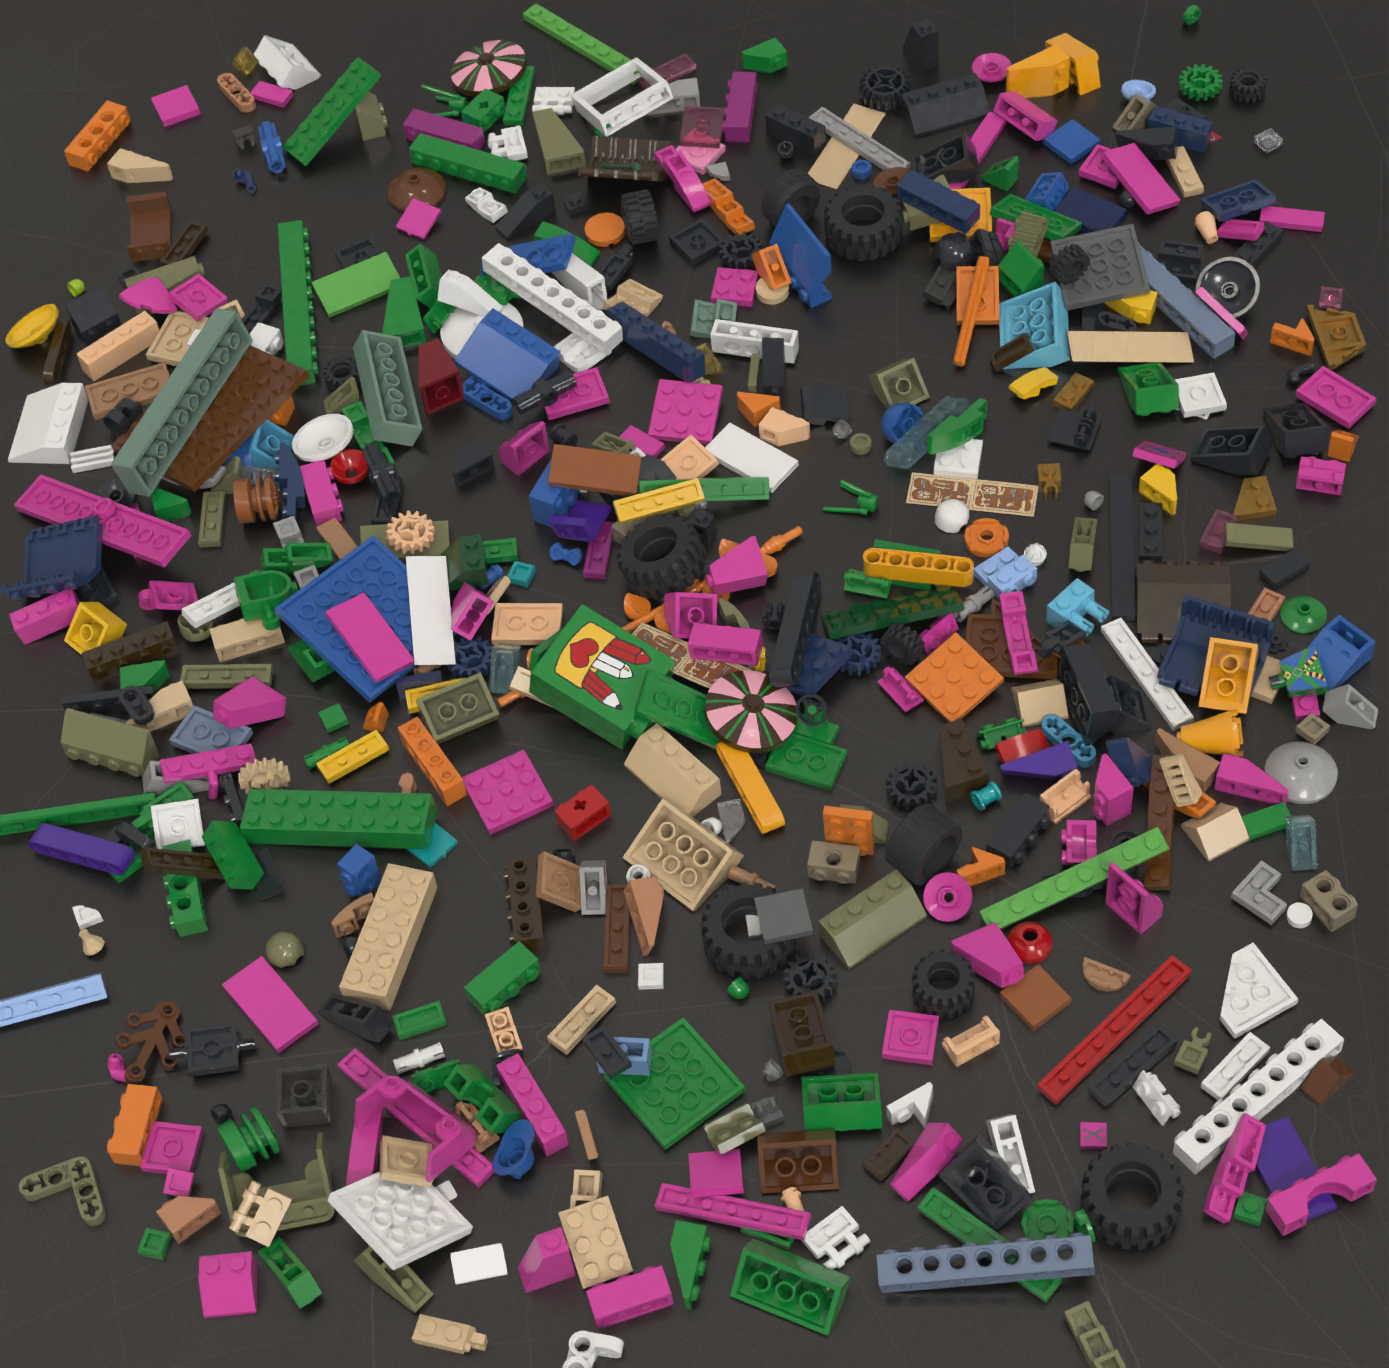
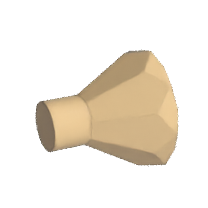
M87 929L79 932V936L83 940V951L86 955H94L104 946L105 941L102 937L90 934Z

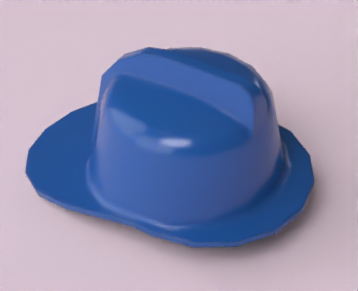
M525 1119L518 1120L512 1123L506 1130L492 1162V1168L496 1174L500 1176L509 1174L515 1179H520L532 1167L534 1153L531 1145L535 1133L534 1126L530 1121Z

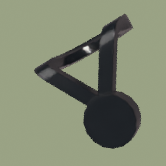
M520 1049L505 1050L491 1057V1066L494 1074L492 1078L499 1090H501L496 1064L516 1054L521 1056Z

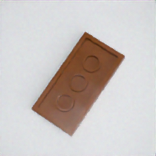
M554 444L548 485L634 496L637 493L641 456Z

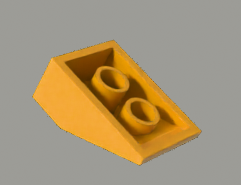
M1056 44L1007 67L1006 92L1016 91L1024 98L1052 96L1069 88L1070 57Z
M1210 637L1199 707L1222 711L1238 709L1239 713H1247L1259 651L1258 644Z

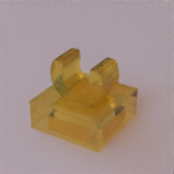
M246 46L241 48L235 56L232 66L237 71L241 70L246 75L252 71L258 60Z

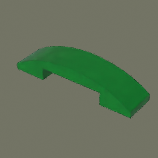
M358 401L341 408L343 415L349 418L353 425V437L360 450L362 451L367 444L375 443V445L380 446L386 461L391 462L392 466L395 465L387 447H384L382 441L373 440L368 414L362 402Z

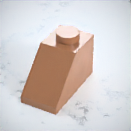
M177 1196L175 1199L165 1202L161 1209L156 1211L162 1223L178 1244L221 1214L214 1199Z

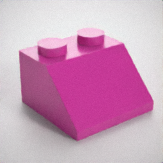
M543 421L528 425L498 448L501 463L519 476L550 452L546 427Z
M684 592L664 594V617L673 638L689 639L694 623L717 625V594Z
M1105 753L1101 757L1095 782L1092 810L1098 820H1102L1106 826H1109L1131 814L1133 786Z
M251 1251L199 1257V1287L204 1318L257 1313L258 1264Z

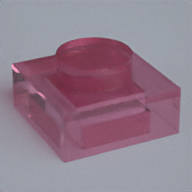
M1321 286L1319 308L1340 310L1343 289Z

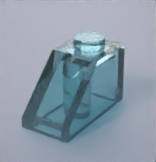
M498 643L492 647L489 692L507 694L512 691L509 687L519 666L520 645Z
M1310 815L1286 816V841L1292 870L1317 869L1315 820Z

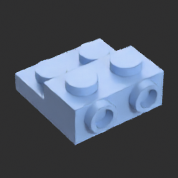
M1006 547L975 567L974 576L985 586H988L989 590L992 589L994 595L999 599V594L1017 592L1026 586H1031L1037 580V568L1024 555L1019 557L1013 550Z

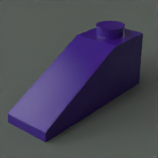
M1068 741L1000 765L1002 774L1053 780L1062 779L1073 770H1078Z

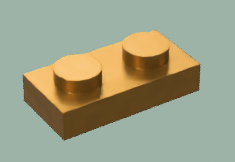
M1075 372L1053 399V406L1074 411L1094 387V380Z

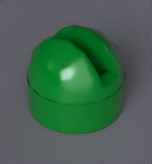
M739 977L728 987L727 992L736 999H742L747 996L749 987Z

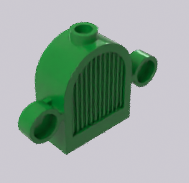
M254 570L248 575L234 577L236 595L244 621L249 622L262 619V625L265 629H277L281 622L280 618L274 613L275 608L298 591L296 582H291L287 574L276 570Z

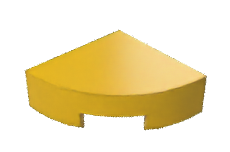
M762 647L758 666H755V671L761 673L766 668V649Z

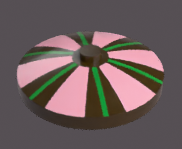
M505 40L488 41L478 44L461 54L452 66L451 78L455 88L464 95L477 97L485 88L498 94L509 89L522 78L527 68V59L523 49L514 42Z
M750 670L731 672L719 678L709 689L704 704L705 720L711 732L727 746L747 753L768 752L783 745L792 735L798 717L795 699L786 686L774 688L771 685L769 675Z

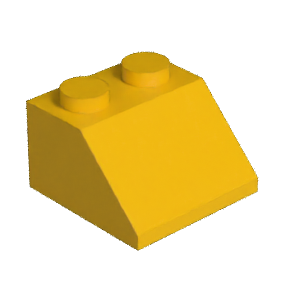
M80 602L64 641L82 655V652L122 638L127 624L99 602Z

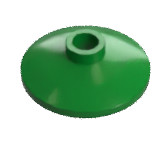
M1296 596L1288 599L1282 605L1280 618L1284 626L1292 632L1312 634L1322 629L1325 625L1327 611L1323 604L1315 598Z

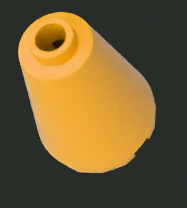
M1238 709L1182 726L1181 732H1177L1178 739L1203 753L1223 755L1224 753L1243 757V750L1239 751L1240 744H1243L1240 718H1235V715L1239 713Z

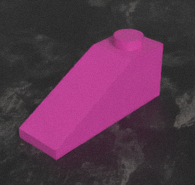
M1223 753L1216 776L1215 790L1275 805L1284 802L1285 805L1287 804L1289 790L1249 760L1237 755Z
M928 1123L890 1185L905 1201H910L952 1160L963 1139L948 1123Z

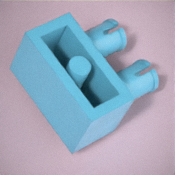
M1077 578L1047 605L1046 622L1056 628L1069 620L1085 632L1091 633L1094 624L1083 618V616L1088 613L1101 623L1103 619L1105 620L1108 617L1109 610L1095 602V590Z

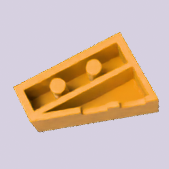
M1067 33L1045 41L1046 49L1057 44L1070 57L1069 83H1074L1078 87L1077 92L1080 96L1101 87L1097 62L1099 57L1095 50Z

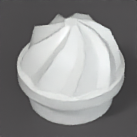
M1038 543L1030 544L1024 550V556L1034 566L1041 565L1046 559V550Z

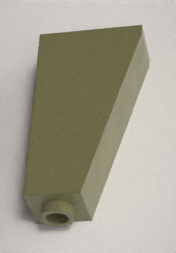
M549 108L532 112L547 175L586 167L583 148L554 110Z
M195 256L124 280L127 288L145 279L157 277L168 292L197 274L205 275L202 263L197 264ZM135 308L137 315L143 311H146L149 315L153 314L149 309Z

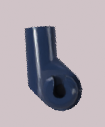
M240 169L234 170L233 178L237 182L245 184L248 192H254L256 185L252 173L241 171Z

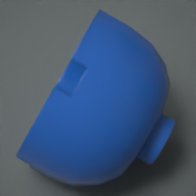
M905 402L891 405L882 417V433L888 441L898 446L906 447L905 445L908 443L912 445L919 438L923 429V424L920 423V416L923 417L922 411L916 405Z

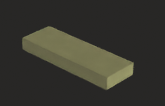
M225 491L203 492L198 539L200 548L217 547L222 544L226 504Z
M1225 523L1224 525L1225 546L1291 551L1294 548L1292 528Z

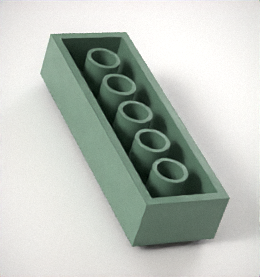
M362 330L353 346L373 440L413 446L422 431V426L401 337Z

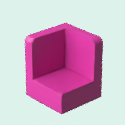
M998 218L996 221V233L999 242L1002 244V250L1009 252L1008 241L1011 236H1014L1016 230L1015 223Z

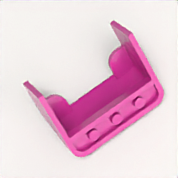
M397 1076L382 1078L356 1099L354 1127L357 1129L393 1101L434 1131L443 1140L442 1143L428 1153L425 1179L428 1183L475 1145L477 1133L472 1125L416 1084Z

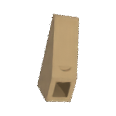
M121 148L107 163L111 177L126 183L172 181L173 179L169 164Z

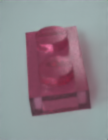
M1216 509L1200 540L1199 547L1221 554L1225 546L1224 525L1225 523H1236L1237 516Z

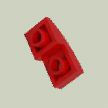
M1037 729L999 742L995 745L1002 764L1047 749L1049 745L1042 730Z

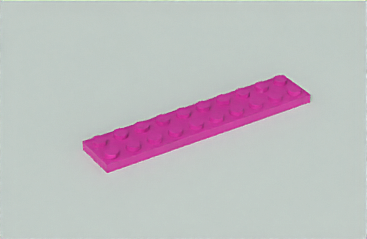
M40 475L17 500L14 506L17 511L54 525L95 516L92 508L103 497ZM113 502L116 506L114 514L107 519H99V523L102 524V544L164 568L192 536L188 529Z

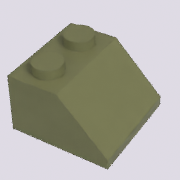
M368 92L355 107L363 141L386 136L385 127H388L386 116H381V114H385L382 102L378 103L376 95Z
M904 358L868 375L876 396L887 409L891 405L901 402L915 405L930 397L914 358Z

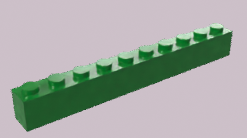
M302 220L278 223L286 361L308 372L309 377L301 384L305 385L316 383L315 374H319L317 361L314 362L318 355L316 346H313L314 343H317L315 331H312V328H316L314 316H311V313H314L313 301H310V298H313L312 286H309L312 282L311 272L308 271V269H311L310 257H307L310 254L309 243L306 242V240H309L308 228L303 227Z

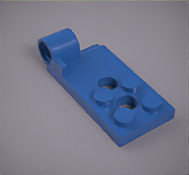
M573 234L513 245L509 246V248L520 258L526 259L533 267L539 268L543 273H550L567 269L576 239ZM481 264V267H480V270H479V271H480V274H481V275H484V274L488 275L486 272L483 271V264Z

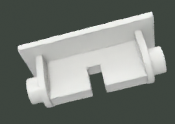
M1143 1070L1132 1087L1159 1123L1164 1126L1170 1116L1176 1118L1181 1114L1180 1106L1170 1094L1162 1095L1166 1089L1155 1074L1152 1075L1151 1072L1146 1073Z

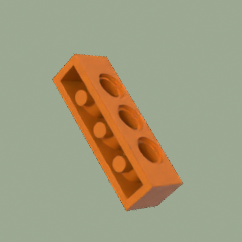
M110 101L104 103L64 150L70 166L89 171L96 164L97 160L107 151L108 147L131 121L126 106Z
M418 716L397 727L402 744L446 806L467 796L462 777Z

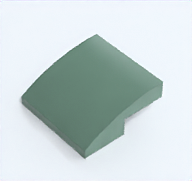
M718 298L715 304L695 299L689 336L711 338L710 334L715 319L735 322L737 303Z

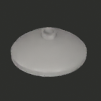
M1290 742L1277 747L1268 756L1264 769L1266 774L1289 790L1287 801L1296 804H1311L1323 800L1335 788L1338 777L1337 766L1331 755L1321 747L1308 742Z

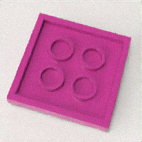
M659 379L648 435L657 440L682 442L692 435L699 443L708 445L714 438L723 386Z
M525 750L462 777L466 792L490 835L554 806L552 798Z

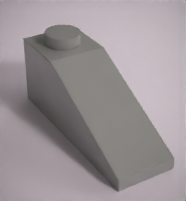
M697 78L676 80L670 83L669 87L673 99L645 115L700 109Z
M150 760L143 774L144 794L155 793L158 797L179 782L165 784L159 766L160 761ZM207 776L182 781L190 793L209 790Z

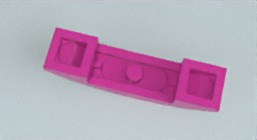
M1022 591L999 594L1002 621L1014 675L1038 672L1026 619Z

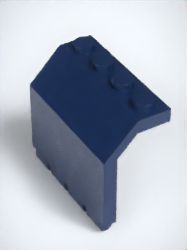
M91 516L81 520L77 519L30 529L29 537H25L23 581L15 582L14 587L4 584L0 585V594L9 597L12 601H21L25 597H40L41 594L45 593L56 594L59 593V590H76L79 586L87 585L101 571L102 524L99 523L98 517Z
M1185 595L1175 636L1157 673V678L1160 679L1159 685L1175 689L1178 684L1180 685L1179 691L1197 697L1202 689L1210 637L1258 644L1259 651L1250 694L1251 698L1268 656L1274 636L1275 622L1247 614L1243 611L1230 609L1221 604H1214L1198 597Z

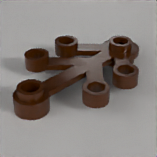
M169 1000L161 1001L156 1005L155 1011L141 1015L133 1012L128 1015L126 1025L132 1030L138 1029L142 1024L156 1021L151 1029L131 1035L120 1033L116 1038L115 1044L120 1050H126L131 1045L146 1041L135 1063L128 1065L125 1070L124 1079L128 1084L139 1085L143 1082L145 1077L144 1066L155 1045L161 1057L162 1068L165 1070L175 1068L177 1058L170 1059L169 1048L162 1033L167 1025L172 1036V1047H184L186 1035L180 1032L176 1022L180 1011L174 1002ZM168 1009L172 1013L166 1014L163 1010ZM130 1019H137L138 1023L133 1024L130 1022ZM126 1039L128 1043L122 1044L119 1040ZM181 1039L184 1043L177 1044L175 1040ZM170 1059L173 1061V1064H166L165 1060ZM131 1070H138L140 1074L134 1075Z

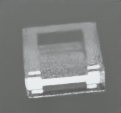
M1271 128L1254 136V142L1266 153L1283 145V139Z

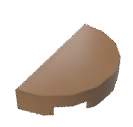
M1084 957L1082 965L1084 978L1089 985L1097 990L1106 992L1117 991L1126 986L1131 979V974Z
M584 1110L576 1111L575 1115L588 1161L596 1159L598 1154L586 1112Z

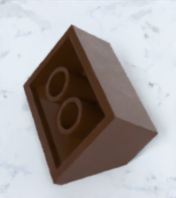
M835 1129L761 1133L758 1135L761 1194L780 1193L791 1187H796L797 1191L839 1189Z

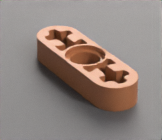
M224 73L218 77L217 81L220 90L241 112H251L255 109L254 96L233 74ZM235 91H241L239 94H232Z

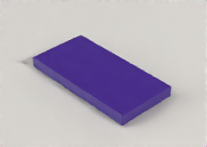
M1288 1117L1266 1125L1255 1168L1271 1195L1277 1190L1281 1189L1284 1191L1290 1188L1295 1181L1301 1178L1306 1180L1314 1176V1173L1318 1170ZM1330 1193L1317 1195L1308 1202L1309 1214L1307 1220L1336 1210L1337 1205Z

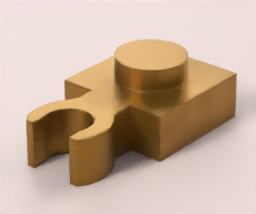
M1060 463L1037 464L1039 487H1044V498L1047 499V493L1050 491L1054 492L1055 498H1057L1058 486H1061Z

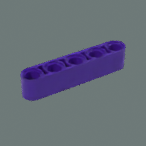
M46 823L39 825L28 842L30 848L40 854L120 876L125 874L136 856L135 852L126 845Z

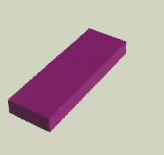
M605 521L595 541L589 542L583 570L584 578L606 579L613 543L611 526L615 522Z

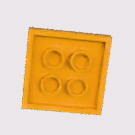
M990 188L951 189L980 204V219L965 234L967 238L970 239L979 228L992 232ZM943 222L931 224L930 242H938L943 235L961 231Z

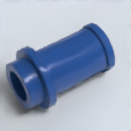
M498 564L489 566V584L479 586L481 590L484 591L485 588L504 575L503 570Z

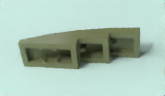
M1089 1301L1063 1312L1091 1368H1126L1118 1350L1114 1349L1104 1326L1099 1324Z

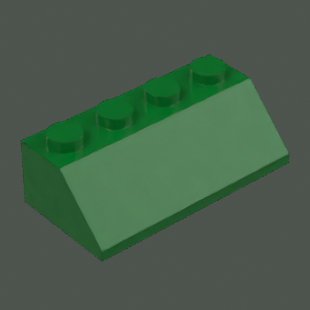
M753 1238L742 1250L730 1296L828 1336L844 1302L851 1277Z

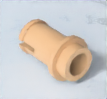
M796 1187L785 1189L782 1192L781 1201L786 1204V1207L804 1211L800 1200L801 1192L797 1191Z

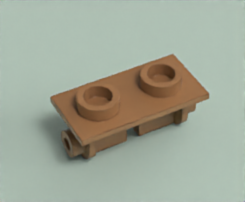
M461 1101L456 1104L455 1114L472 1125L476 1130V1142L473 1147L479 1153L500 1139L496 1133L491 1134L476 1118L479 1111L471 1102L468 1104Z

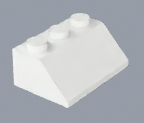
M264 35L254 53V56L259 60L258 63L268 70V74L278 81L277 84L280 87L297 90L319 79L321 76L291 43Z

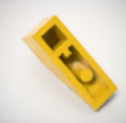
M1150 291L1149 294L1105 302V304L1124 317H1128L1138 323L1150 324L1157 306L1158 292Z

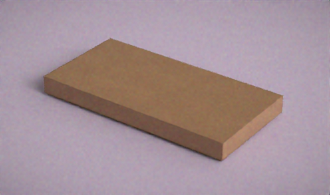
M160 363L85 386L94 420L103 418L111 409H115V405L123 397L133 400L139 407L151 404L170 377L166 363Z

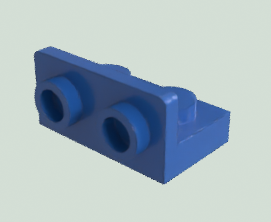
M1062 172L1041 173L1025 200L1040 206L1045 205L1047 209L1055 212L1069 189Z

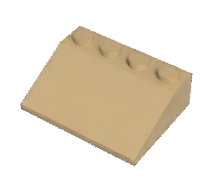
M662 798L622 858L632 865L640 864L647 867L651 877L657 876L659 885H662L664 890L689 909L695 911L728 878L732 866L738 865L744 855L676 804Z

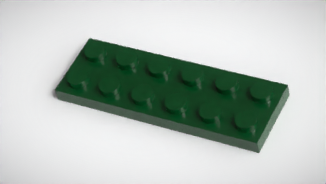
M940 586L937 590L933 591L921 590L910 596L898 595L891 600H875L868 605H852L849 609L830 610L826 614L821 615V620L831 640L890 627L895 623L900 625V623L905 624L964 611V605L953 586Z

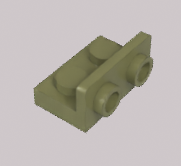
M744 1103L703 1125L712 1148L720 1154L766 1131L763 1122L754 1116L748 1103Z

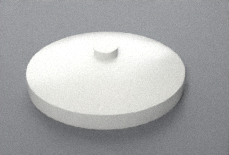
M509 303L502 305L503 310L501 313L524 328L522 317L518 310ZM458 307L453 313H448L450 316L440 329L443 347L454 359L479 322L484 318L482 315Z

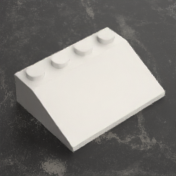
M60 383L27 395L8 462L71 463L70 453L74 452L88 404V397L82 383Z

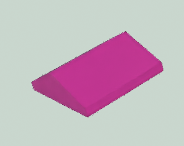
M149 580L150 606L155 609L182 610V608L198 601L193 583Z

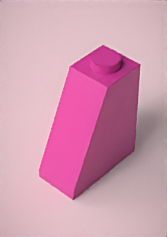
M751 536L709 565L708 575H705L707 587L712 589L713 594L719 595L766 585L768 574L756 536Z
M464 582L453 600L451 630L471 641L494 601L480 590Z
M252 676L214 700L213 718L229 729L280 718L285 715L286 697Z
M996 922L951 941L952 951H955L956 956L959 954L963 955L965 961L969 960L971 963V969H974V972L997 986L1004 988L1024 979L1023 963Z
M561 1227L536 1235L519 1264L518 1271L525 1293L576 1276Z

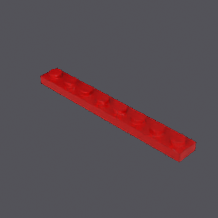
M1173 955L1169 957L1037 1084V1090L1057 1105L1191 975V969Z

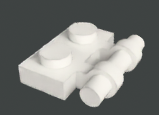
M536 87L535 105L532 107L533 112L552 108L558 115L572 113L574 103L571 94L575 93V87Z
M520 126L501 129L502 135L496 136L495 133L488 135V146L492 150L491 154L507 157L514 161L528 158Z
M843 1206L807 1231L805 1240H801L817 1260L827 1254L830 1259L823 1263V1266L832 1270L841 1268L845 1265V1261L854 1254L858 1255L864 1250L863 1247L870 1243V1239L865 1233L858 1238L854 1236L853 1233L859 1230V1225ZM845 1240L848 1246L838 1252L834 1247Z

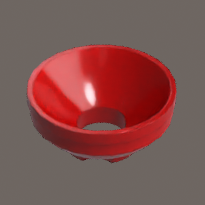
M355 449L345 450L332 459L330 469L337 481L344 484H354L367 476L368 467L362 457V451ZM355 470L358 472L354 477L346 476L349 471Z
M1037 922L1019 923L1013 927L1008 936V942L1024 964L1042 962L1052 951L1053 943L1050 932L1046 927ZM1027 931H1033L1038 937L1034 941H1027L1023 938V934Z

